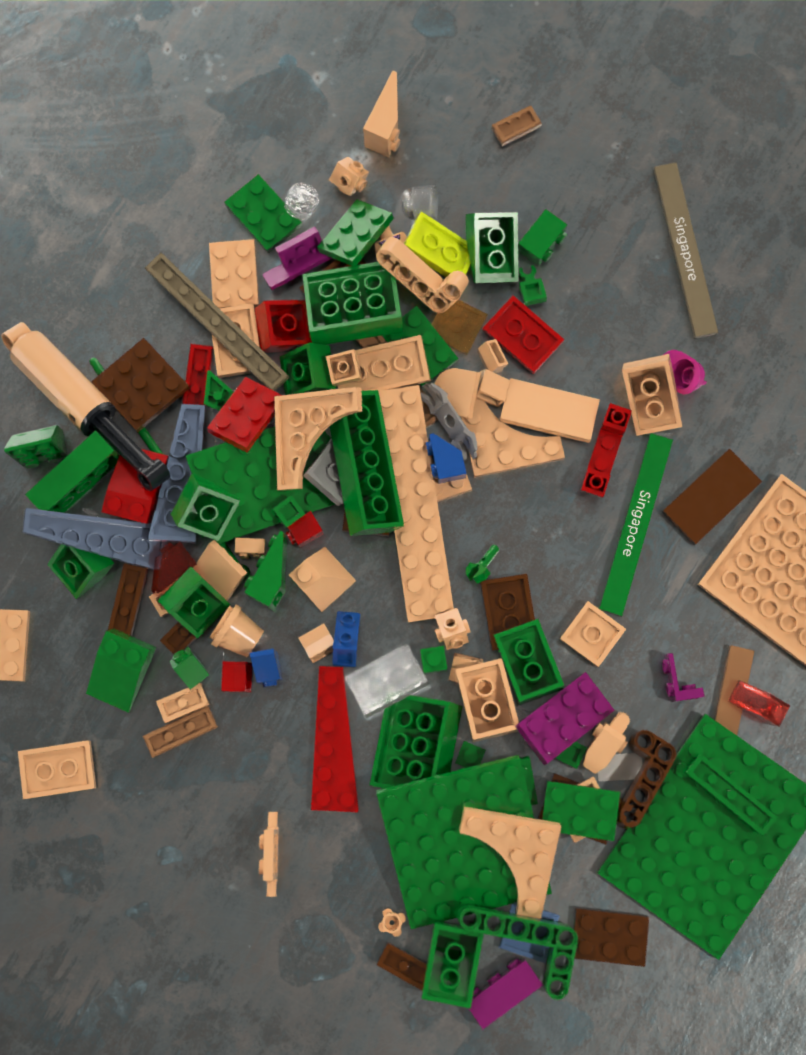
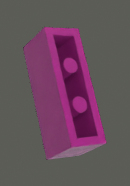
M518 957L507 964L506 967L508 969L501 975L497 972L486 980L488 984L482 989L479 987L474 988L471 1008L468 1009L482 1029H485L543 986L525 958L521 960Z

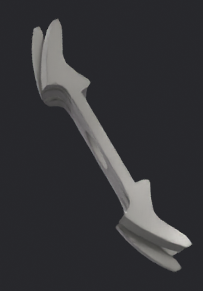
M425 383L423 386L432 397L421 393L422 401L428 405L430 413L435 414L452 439L450 443L462 451L463 460L467 459V449L474 460L477 457L475 433L469 431L447 398L448 393L433 383ZM447 415H451L454 418V427L447 423Z

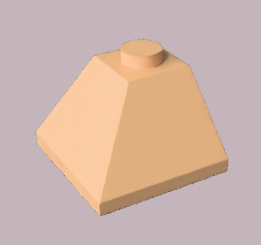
M326 547L305 559L289 574L294 583L321 612L328 608L356 582L354 577Z

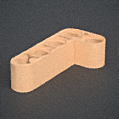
M394 237L387 238L376 254V259L381 266L436 313H444L457 302L469 282L468 277L461 271H453L443 279L405 244Z

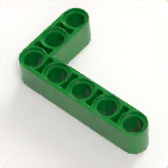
M463 905L459 908L457 919L465 930L548 946L549 951L543 978L544 990L555 1000L563 999L567 995L578 943L577 933L569 925L475 905ZM467 912L475 913V919L471 923L463 922V916ZM490 917H498L499 923L496 927H487V921ZM516 921L523 923V928L518 933L511 931V926ZM540 926H545L547 929L546 934L543 937H536V929ZM564 931H570L569 940L560 942V934ZM565 956V964L561 967L555 966L556 958ZM561 981L559 990L550 991L552 982Z

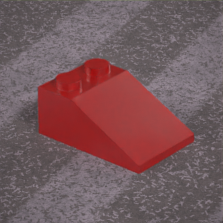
M142 449L150 459H159L167 467L168 455ZM119 455L106 491L101 512L145 524L152 523L162 484L152 491L146 490L138 480L137 471Z

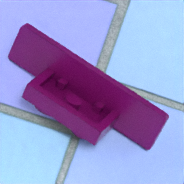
M316 227L275 248L282 264L263 273V277L271 290L331 259V257L320 253L317 248L322 239Z

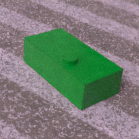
M95 430L25 495L39 510L66 513L115 468L119 455Z

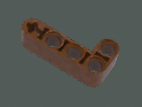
M641 730L633 734L629 740L630 749L645 759L618 807L616 824L623 829L635 827L641 822L676 759L675 748L648 730ZM639 736L644 737L646 739V748H642L639 746ZM659 749L667 753L666 761L659 758ZM648 769L654 771L656 775L654 782L647 778ZM636 790H640L644 794V801L642 803L635 798ZM630 811H631L629 817H630L632 820L626 822L625 820H626L627 817H626V815H624V813H627V812H630Z

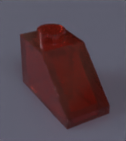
M169 542L160 549L161 554L155 558L151 587L153 594L163 591L180 578L190 566L193 568L197 565L181 542L175 544Z
M738 680L728 702L765 724L780 727L790 707L789 704L774 695Z

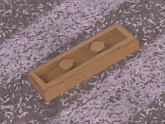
M206 706L144 735L143 738L152 758H155L218 728V725L210 707Z

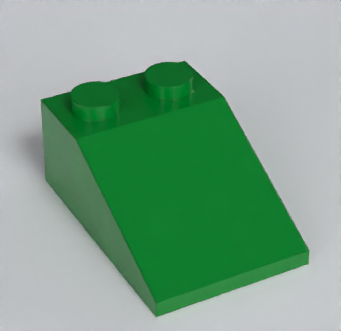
M518 212L465 214L466 241L474 283L519 282Z
M539 619L493 635L518 706L564 688L565 685Z
M107 630L96 654L86 694L129 713L157 647L119 630Z
M434 921L421 999L471 1008L484 934L465 930L461 925Z

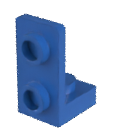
M337 612L332 666L356 667L360 613Z

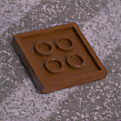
M142 338L91 381L137 433L190 389L189 385L145 338Z

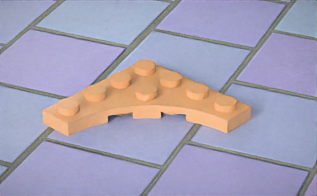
M360 387L275 396L277 490L303 489V474L306 461L319 436L337 420L353 413L362 412V392Z
M476 398L472 418L461 417L469 431L474 432L476 436L477 457L473 460L469 452L474 478L565 459L560 436L540 437L519 432L500 422L488 408L485 401Z
M464 807L459 828L460 833L482 840L493 847L504 858L512 870L516 881L517 915L541 919L561 830L560 823Z

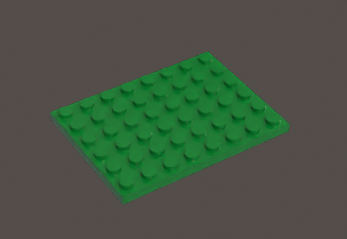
M704 714L676 754L674 763L641 822L635 827L625 829L597 873L719 960L806 830V783L710 716ZM699 754L705 756L778 817L764 836L758 834L685 773Z

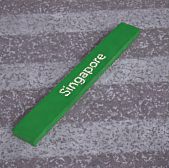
M652 433L649 435L599 607L601 611L620 617L623 615L672 446V439Z

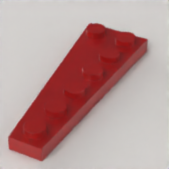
M319 666L311 810L359 812L343 667Z

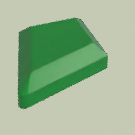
M208 370L204 405L220 411L234 391Z

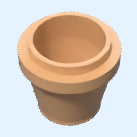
M236 604L233 608L229 605L209 637L213 640L211 645L216 648L219 646L248 657L264 630L241 610L242 607Z

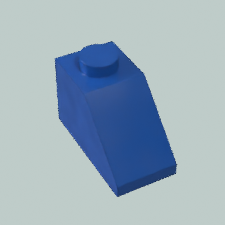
M275 649L251 652L250 658L256 682L263 684V688L277 686V681L282 680L278 652Z

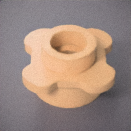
M390 908L383 911V920L378 926L379 930L392 933L394 937L400 936L402 933V923L406 921L405 915L403 913H394ZM391 920L395 922L394 925L390 924Z

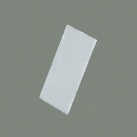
M635 753L615 754L607 767L598 772V782L634 780L643 765L642 757Z

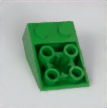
M58 425L12 435L4 448L6 454L23 467L25 466V468L37 467L39 463L48 461V463L59 462L62 460V457L68 456L63 430Z
M281 530L278 535L274 534L268 544V547H270L266 556L262 555L256 564L258 570L254 576H249L244 585V588H246L244 593L250 599L273 612L286 591L288 539Z

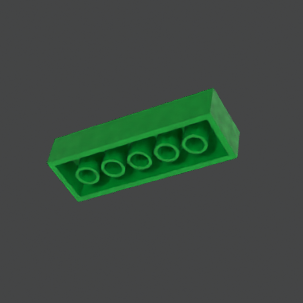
M378 390L361 391L362 412L347 415L330 425L350 536L391 533L404 526Z

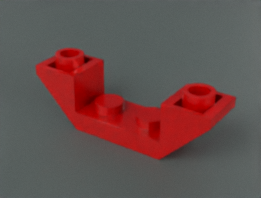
M609 404L585 473L581 491L601 498L604 497L611 476L610 473L632 410L615 404Z

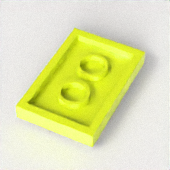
M420 212L404 244L430 268L444 277H447L453 271H461L466 275L471 265L467 241L428 215Z

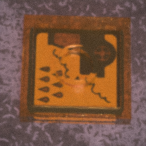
M458 300L444 313H437L432 325L449 347L468 355L488 314Z

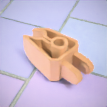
M620 712L616 714V717L613 718L610 724L604 722L603 725L599 723L592 733L594 738L588 746L583 760V766L594 774L607 767L617 752L620 754L626 747L628 742L625 740L626 736L623 733L630 722V718L626 713Z

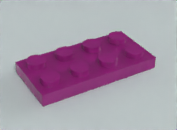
M585 672L515 727L542 764L546 765L615 710Z

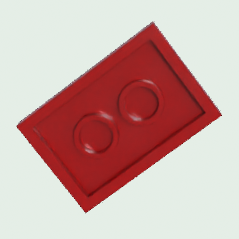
M514 295L482 329L490 338L496 339L505 351L533 375L565 340Z
M245 377L207 427L208 433L248 453L275 416V396L283 395Z

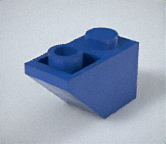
M429 434V441L425 443L428 456H433L434 464H430L433 478L438 479V484L465 479L467 473L462 451L436 434Z

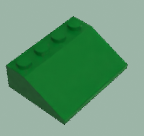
M379 262L302 274L309 333L312 343L327 345L404 332L396 278L381 266Z
M388 691L369 786L388 788L450 772L463 706L452 702Z

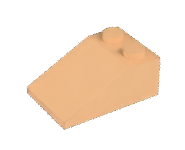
M392 71L363 128L365 148L388 158L392 151L396 152L400 144V139H398L400 130L398 129L396 71Z
M670 354L624 363L622 373L630 409L632 410L631 414L636 436L682 427Z
M502 658L456 669L472 742L519 732L515 727L519 721Z

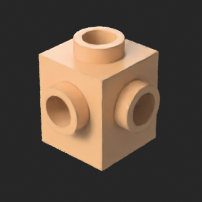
M346 157L337 162L329 181L337 186L342 193L351 196L365 188L369 171L363 168L360 162Z
M457 608L435 615L438 629L435 630L439 643L444 642L447 650L460 648L464 644L469 643L467 633L471 631L466 619H461Z

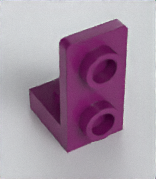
M673 653L666 654L665 659L662 660L664 674H668L669 683H666V691L668 697H672V702L705 697L704 689L696 688V684L681 686L682 691H679Z

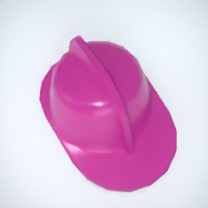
M670 350L663 354H670L678 393L683 395L690 394L700 388L701 385H706L704 368L695 359L678 350Z

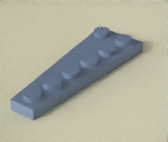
M181 404L167 463L170 479L162 483L159 499L148 536L149 541L196 543V533L178 527L171 516V512L191 476L185 456L203 450L205 405Z
M30 508L25 509L22 530L24 534L156 572H164L167 542L148 540L151 524Z

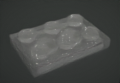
M408 644L345 676L366 719L429 685Z

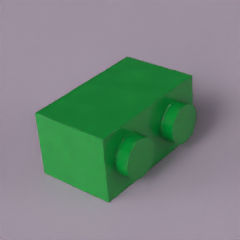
M545 209L518 243V252L539 267L543 261L546 263L554 253L552 250L556 244L561 245L565 240L568 224Z

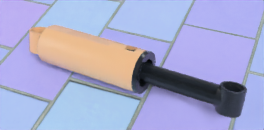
M20 322L1 334L4 345L10 351L11 361L85 436H90L96 430L137 471L138 480L146 490L152 491L170 479V472L166 465L159 459H150L112 420L116 412L115 406L43 333L31 331L26 324Z

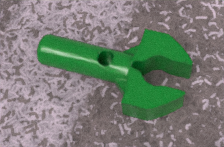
M491 545L478 563L470 562L468 564L466 576L470 581L474 579L476 583H480L489 577L491 573L487 566L499 552L497 545Z

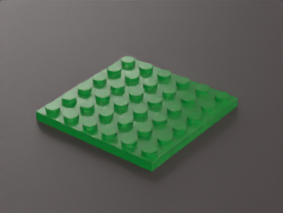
M519 755L376 790L410 929L434 924V921L443 922L457 918L459 908L463 905H475L494 909L514 904V902L517 903L515 877L504 858L493 847L482 840L470 835L461 834L459 828L464 807L534 818ZM550 883L546 895L552 894ZM467 912L464 916L474 914V912Z

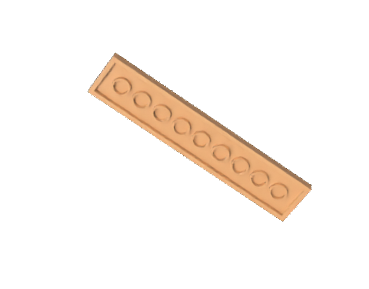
M420 386L382 390L378 392L404 526L394 530L407 619L408 623L435 619V615L452 610L454 606L435 483L430 466L431 457L430 455L428 456L425 443L428 442Z

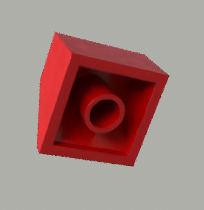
M267 300L254 308L260 349L265 353L289 351L307 343H312L305 300Z

